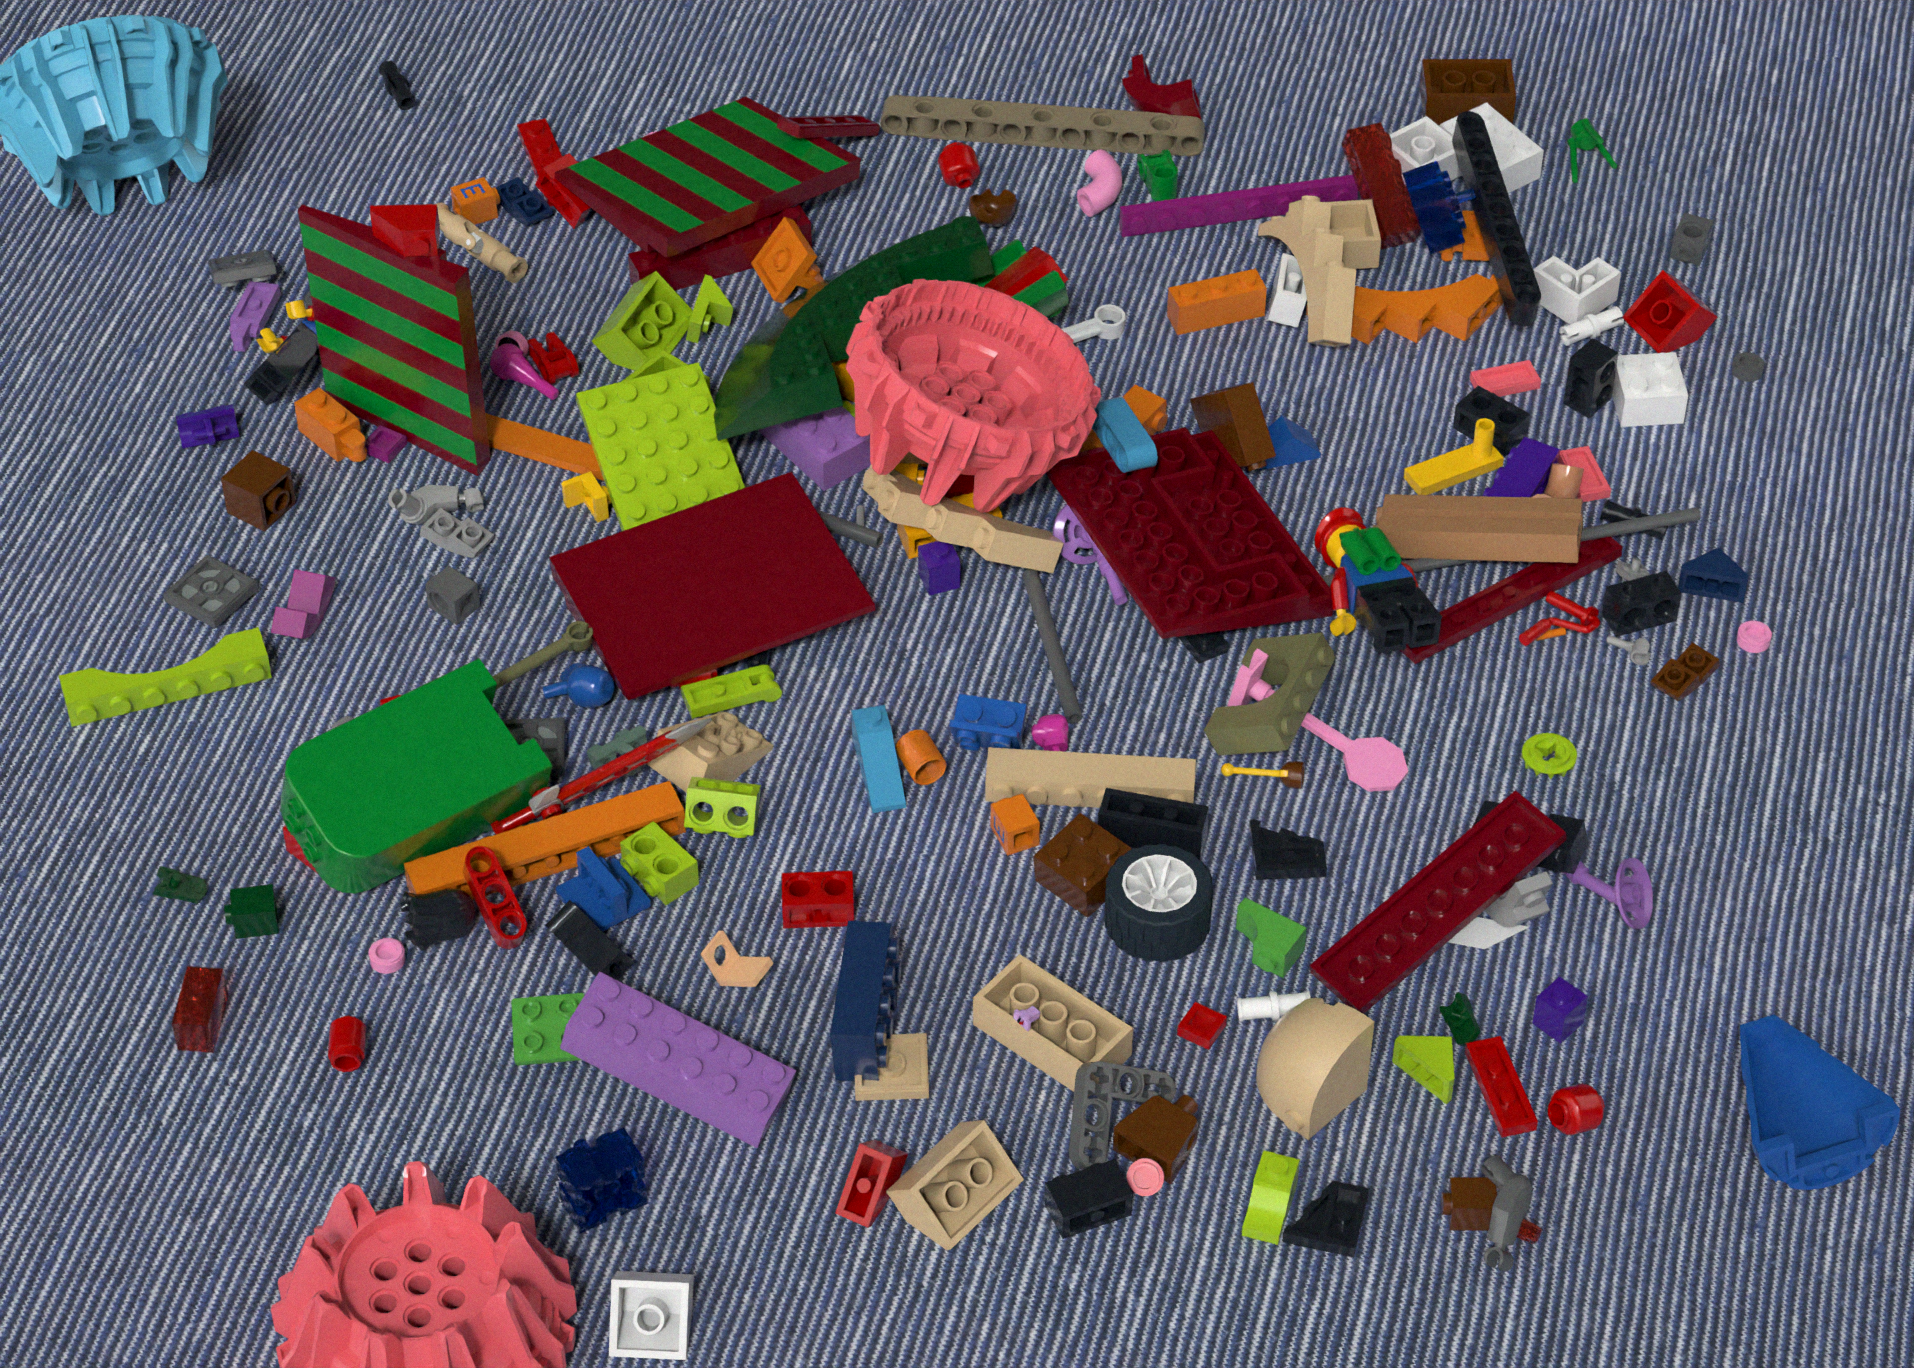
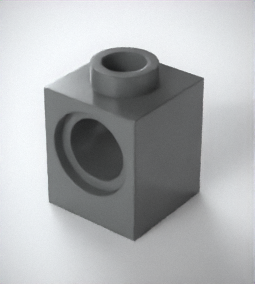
M1684 213L1673 237L1670 258L1700 266L1710 244L1714 220Z
M447 566L440 573L431 577L425 584L428 607L456 625L480 607L477 583L450 566Z

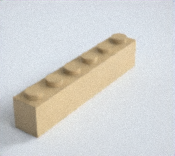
M988 747L985 801L998 802L1003 798H1010L1023 793L1027 802L1034 805L1100 808L1105 789L1111 788L1194 803L1196 759Z

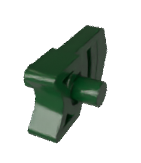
M164 866L159 867L157 876L161 883L155 887L154 895L196 904L200 903L206 895L207 888L204 879Z
M1457 992L1453 1003L1449 1006H1440V1012L1448 1024L1456 1043L1460 1046H1466V1043L1476 1040L1480 1034V1028L1473 1014V1008L1468 996Z

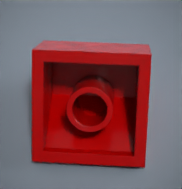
M1662 270L1622 318L1657 353H1669L1698 341L1718 316L1681 280Z

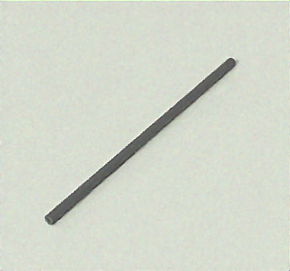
M1698 507L1583 528L1581 542L1700 520V511ZM1418 558L1401 562L1410 565L1414 572H1420L1480 560ZM1334 574L1321 576L1329 587L1331 586Z

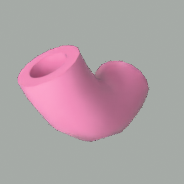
M1102 149L1093 152L1087 158L1084 169L1092 178V182L1077 191L1079 206L1089 217L1099 214L1112 205L1122 190L1123 185L1120 166L1106 150Z

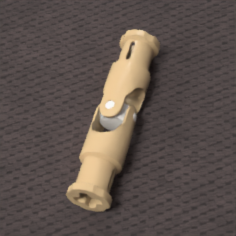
M442 202L437 203L440 230L448 240L456 245H462L468 253L494 271L503 273L506 280L511 283H516L525 276L528 269L526 259L514 256L510 253V249L483 230H479L462 215L452 213L446 204Z

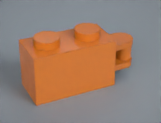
M319 387L294 402L298 430L333 459L339 462L347 457L353 462H360L367 458L365 436L361 433L359 419Z

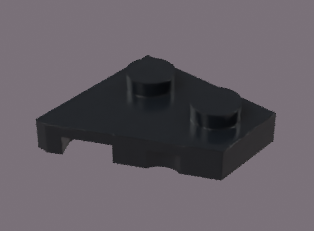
M1250 820L1249 832L1256 880L1326 877L1327 864L1323 841L1309 836H1299L1295 832L1281 828L1278 833L1262 828L1261 821Z
M1332 1181L1321 1192L1320 1198L1312 1201L1303 1210V1216L1293 1226L1288 1225L1284 1229L1282 1242L1354 1258L1370 1188Z

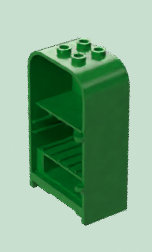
M480 658L302 743L291 752L285 764L280 812L288 831L295 837L306 859L313 865L319 876L329 887L342 893L357 894L368 891L404 873V863L448 850L483 832L487 833L493 830L490 825L497 820L500 821L529 806L528 802L532 799V795L539 789L547 787L552 770L551 762L534 738L519 745L492 706L497 683Z

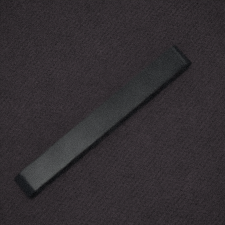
M1465 111L1457 117L1452 145L1508 318L1518 326H1529L1536 319L1541 292L1485 122L1478 113Z

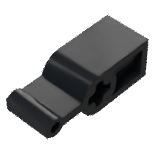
M571 900L545 925L595 976L600 971L617 980L634 963Z

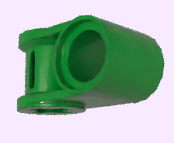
M1164 149L1159 154L1145 156L1143 153L1138 154L1137 168L1139 176L1144 181L1151 198L1155 201L1176 199L1178 169L1172 160L1170 151Z

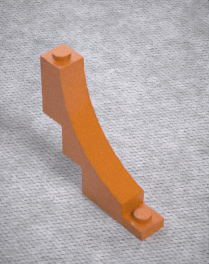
M1476 273L1450 285L1419 291H1384L1355 286L1351 337L1369 345L1386 328L1418 343L1433 327H1436L1456 338L1466 341L1503 304L1495 275L1493 274L1488 279Z

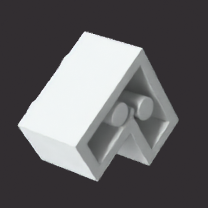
M1552 256L1533 269L1541 292L1540 305L1568 324L1583 320L1584 315L1590 313L1596 315L1617 300L1621 272L1599 257L1579 270H1575L1556 256Z

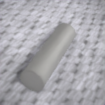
M859 505L856 507V524L864 526V506Z

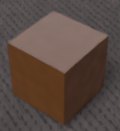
M254 450L250 451L221 478L227 513L264 532L296 504L290 468Z

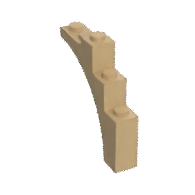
M1302 196L1301 200L1289 203V212L1286 213L1285 217L1273 216L1271 221L1260 223L1258 236L1282 240L1297 259L1307 295L1308 343L1329 347L1348 345L1351 343L1356 269L1346 268L1345 263L1342 262L1344 236L1333 235L1330 229L1332 204L1320 202V197Z
M870 465V468L865 472L862 489L878 502L877 510L890 522L925 529L940 542L973 548L987 561L1048 573L1054 572L1064 543L1057 537H1054L1050 531L1026 526L987 513H981L974 508L953 501L943 496L938 504L930 506L922 503L920 499L922 485L912 481L895 469L887 475H878L872 469V465Z

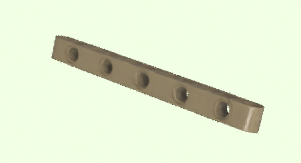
M892 95L884 102L880 121L881 128L892 135L1094 151L1102 149L1108 152L1143 153L1149 155L1159 154L1164 149H1168L1171 155H1198L1203 149L1205 135L1204 122L1193 116L932 96Z

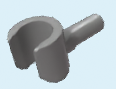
M1611 635L1607 637V643L1631 652L1630 659L1633 663L1637 665H1646L1651 655L1648 652L1650 649L1648 640L1639 638L1635 642H1631Z

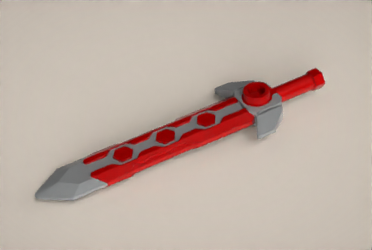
M712 718L688 723L673 731L670 730L561 787L557 784L553 787L539 789L532 795V799L528 802L529 806L490 824L495 835L515 829L535 818L544 820L551 816L562 814L563 810L572 806V801L679 747V744L689 740L709 724Z

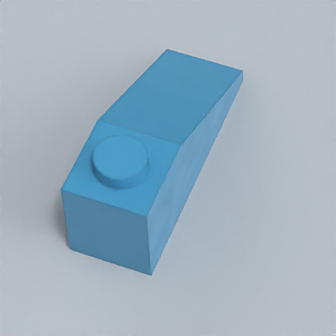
M885 705L851 710L852 740L872 813L906 808L892 729Z

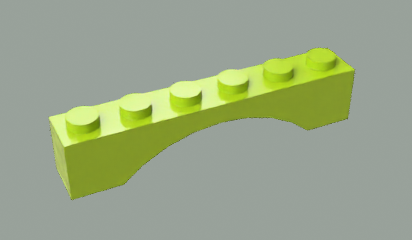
M259 627L225 635L215 646L201 656L166 670L150 673L123 674L88 668L59 675L71 727L272 678L268 654Z

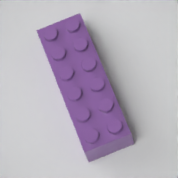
M600 971L566 1024L560 1049L758 1148L786 1099L796 1074V1070Z

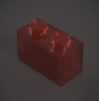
M187 966L172 1020L178 1050L214 1053L229 996L222 968Z

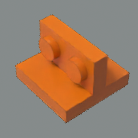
M787 217L782 219L751 262V265L773 300L782 304L797 285L809 289L824 280L819 273L820 268L813 263L817 255L795 221Z

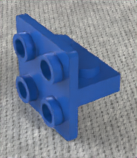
M959 694L954 720H950L949 724L955 743H960V748L970 751H979L980 747L1023 749L1021 740L1027 704Z
M589 846L576 852L578 876L556 887V894L564 904L571 900L602 931L651 906L648 896L616 858L605 861L603 857H597Z

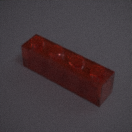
M1381 122L1348 129L1341 145L1361 199H1372L1381 237L1380 250L1415 242L1422 228V220L1420 214L1415 212L1413 208L1411 190L1408 185L1404 184L1402 179L1401 163L1393 155L1392 141L1389 133L1384 131Z

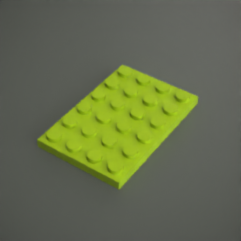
M699 362L576 393V402L622 531L745 488L728 440L718 441L714 422L716 407Z

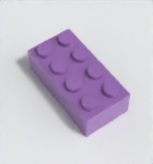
M842 406L758 430L823 491L871 465L870 434L863 437L856 434L855 417Z

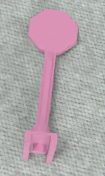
M1257 648L1253 653L1249 668L1244 665L1239 668L1227 706L1248 705L1252 699L1259 702L1275 692L1272 690L1273 686L1261 679L1269 656L1268 654ZM1308 712L1301 723L1302 727L1344 753L1343 760L1348 778L1368 792L1395 790L1408 774L1402 749L1383 737L1351 740Z

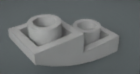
M442 508L429 518L420 529V535L430 542L450 552L470 558H475L494 538L493 533L469 517L462 522Z

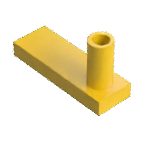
M1487 418L1477 420L1472 444L1404 468V479L1417 495H1429L1503 467L1504 457L1493 446L1495 423Z

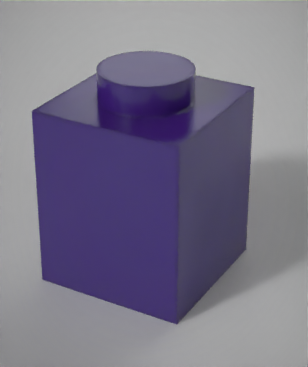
M935 541L918 546V574L929 596L960 588V559L950 543Z
M1559 976L1536 997L1532 1024L1561 1044L1584 1023L1588 996Z

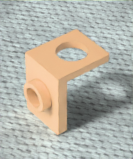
M720 930L701 952L702 958L720 986L756 987L773 965L770 957L739 956L725 932ZM722 945L726 956L723 964L719 966L715 961L714 954L716 948Z

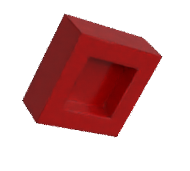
M1194 1002L1177 1026V1036L1209 1050L1226 1027L1227 1016Z

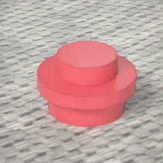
M1142 1158L1132 1163L1129 1167L1127 1183L1134 1193L1140 1196H1150L1161 1189L1164 1183V1171L1155 1160Z

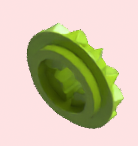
M1540 733L1530 737L1524 743L1521 758L1525 761L1526 769H1534L1536 776L1542 773L1547 774L1551 779L1555 774L1564 777L1568 770H1574L1577 751L1571 741L1561 735ZM1555 751V758L1543 760V756L1547 757Z

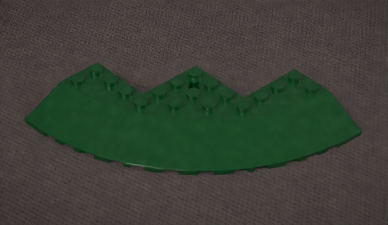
M975 215L971 217L959 216L953 219L951 223L918 234L864 257L828 276L776 312L739 350L722 378L716 395V410L714 411L718 441L843 406L832 363L849 358L846 353V347L855 325L862 322L859 318L868 301L873 302L877 296L888 295L894 288L912 284L915 279L964 282L994 273L987 241Z

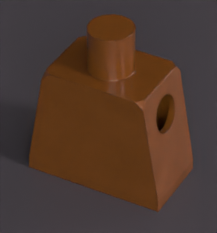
M1181 1095L1174 1104L1161 1096H1152L1114 1127L1113 1150L1132 1162L1142 1158L1155 1160L1164 1171V1181L1172 1184L1197 1141L1199 1121L1193 1116L1198 1111L1197 1103L1188 1095Z

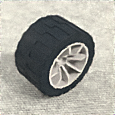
M1166 844L1143 845L1140 848H1133L1117 858L1115 864L1110 867L1108 877L1106 878L1104 922L1110 939L1115 942V945L1120 950H1124L1128 955L1150 962L1178 960L1196 951L1197 947L1206 940V935L1209 934L1211 927L1213 884L1211 873L1206 869L1207 866L1203 861L1196 858V855L1182 850L1180 847L1167 846Z

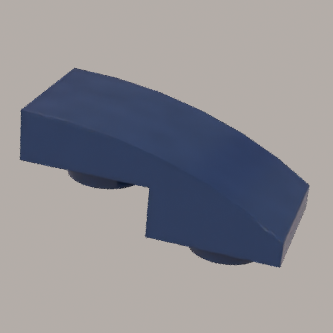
M519 177L496 187L500 197V205L512 217L526 226L553 214V210L538 191L534 190L531 192Z

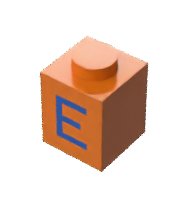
M485 177L450 187L453 211L456 215H462L474 225L498 218L497 205L500 204V197L495 187L491 188Z
M1023 793L1010 798H1003L991 804L990 827L1007 856L1039 845L1040 822Z

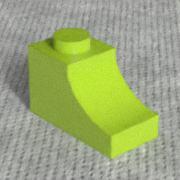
M1263 1150L1242 1226V1236L1276 1245L1279 1244L1298 1185L1300 1159Z

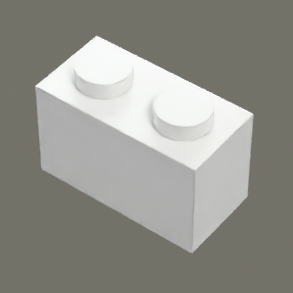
M1283 253L1273 282L1268 320L1282 325L1298 327L1307 301L1304 280L1295 256Z

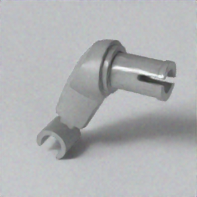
M426 485L411 494L400 488V491L396 488L391 491L388 497L389 505L399 510L401 518L410 524H424L440 508L446 512L459 510V503H465L467 511L472 513L484 509L481 492L476 488H469L463 494H459L458 486Z

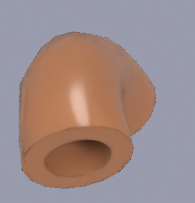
M1552 463L1548 483L1543 494H1537L1532 498L1576 499L1584 469Z

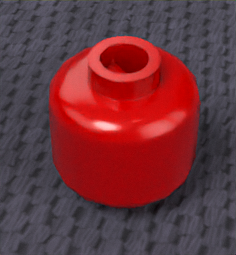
M954 142L945 146L938 157V165L943 180L949 186H957L960 189L967 188L973 184L981 172L974 149L961 142Z
M1581 1083L1556 1090L1548 1105V1116L1552 1125L1563 1134L1575 1135L1598 1128L1603 1119L1605 1105L1602 1097L1591 1085Z

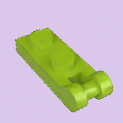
M759 665L681 686L682 698L692 719L761 700L774 702L781 697L782 691L779 684L773 681L775 676L769 665Z

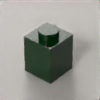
M273 884L230 889L231 904H224L226 925H233L236 939L279 934L277 904Z

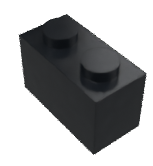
M1114 1159L1104 1163H1095L1084 1170L1069 1175H1059L1051 1181L1045 1182V1207L1062 1239L1132 1215L1133 1193Z

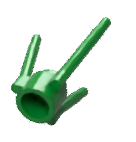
M1585 118L1574 123L1570 130L1572 137L1567 140L1570 147L1572 182H1578L1577 148L1591 150L1597 147L1610 166L1616 169V162L1604 147V140L1595 130L1592 122Z

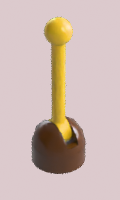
M1290 761L1285 763L1280 770L1234 767L1230 763H1225L1221 767V773L1226 777L1233 774L1279 777L1284 786L1292 789H1303L1305 763Z

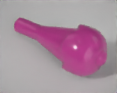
M503 344L492 352L490 368L502 380L511 379L533 387L550 400L558 397L559 390L540 377L523 356L524 352L513 344Z

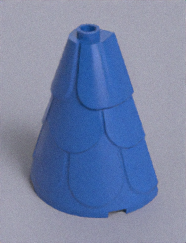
M1774 1014L1740 1025L1742 1078L1746 1086L1752 1146L1755 1156L1758 1158L1765 1173L1775 1182L1779 1180L1787 1183L1790 1188L1812 1190L1841 1183L1871 1165L1875 1161L1872 1155L1882 1144L1884 1146L1889 1145L1899 1123L1900 1108L1893 1098L1853 1072L1851 1067L1821 1049L1818 1042Z

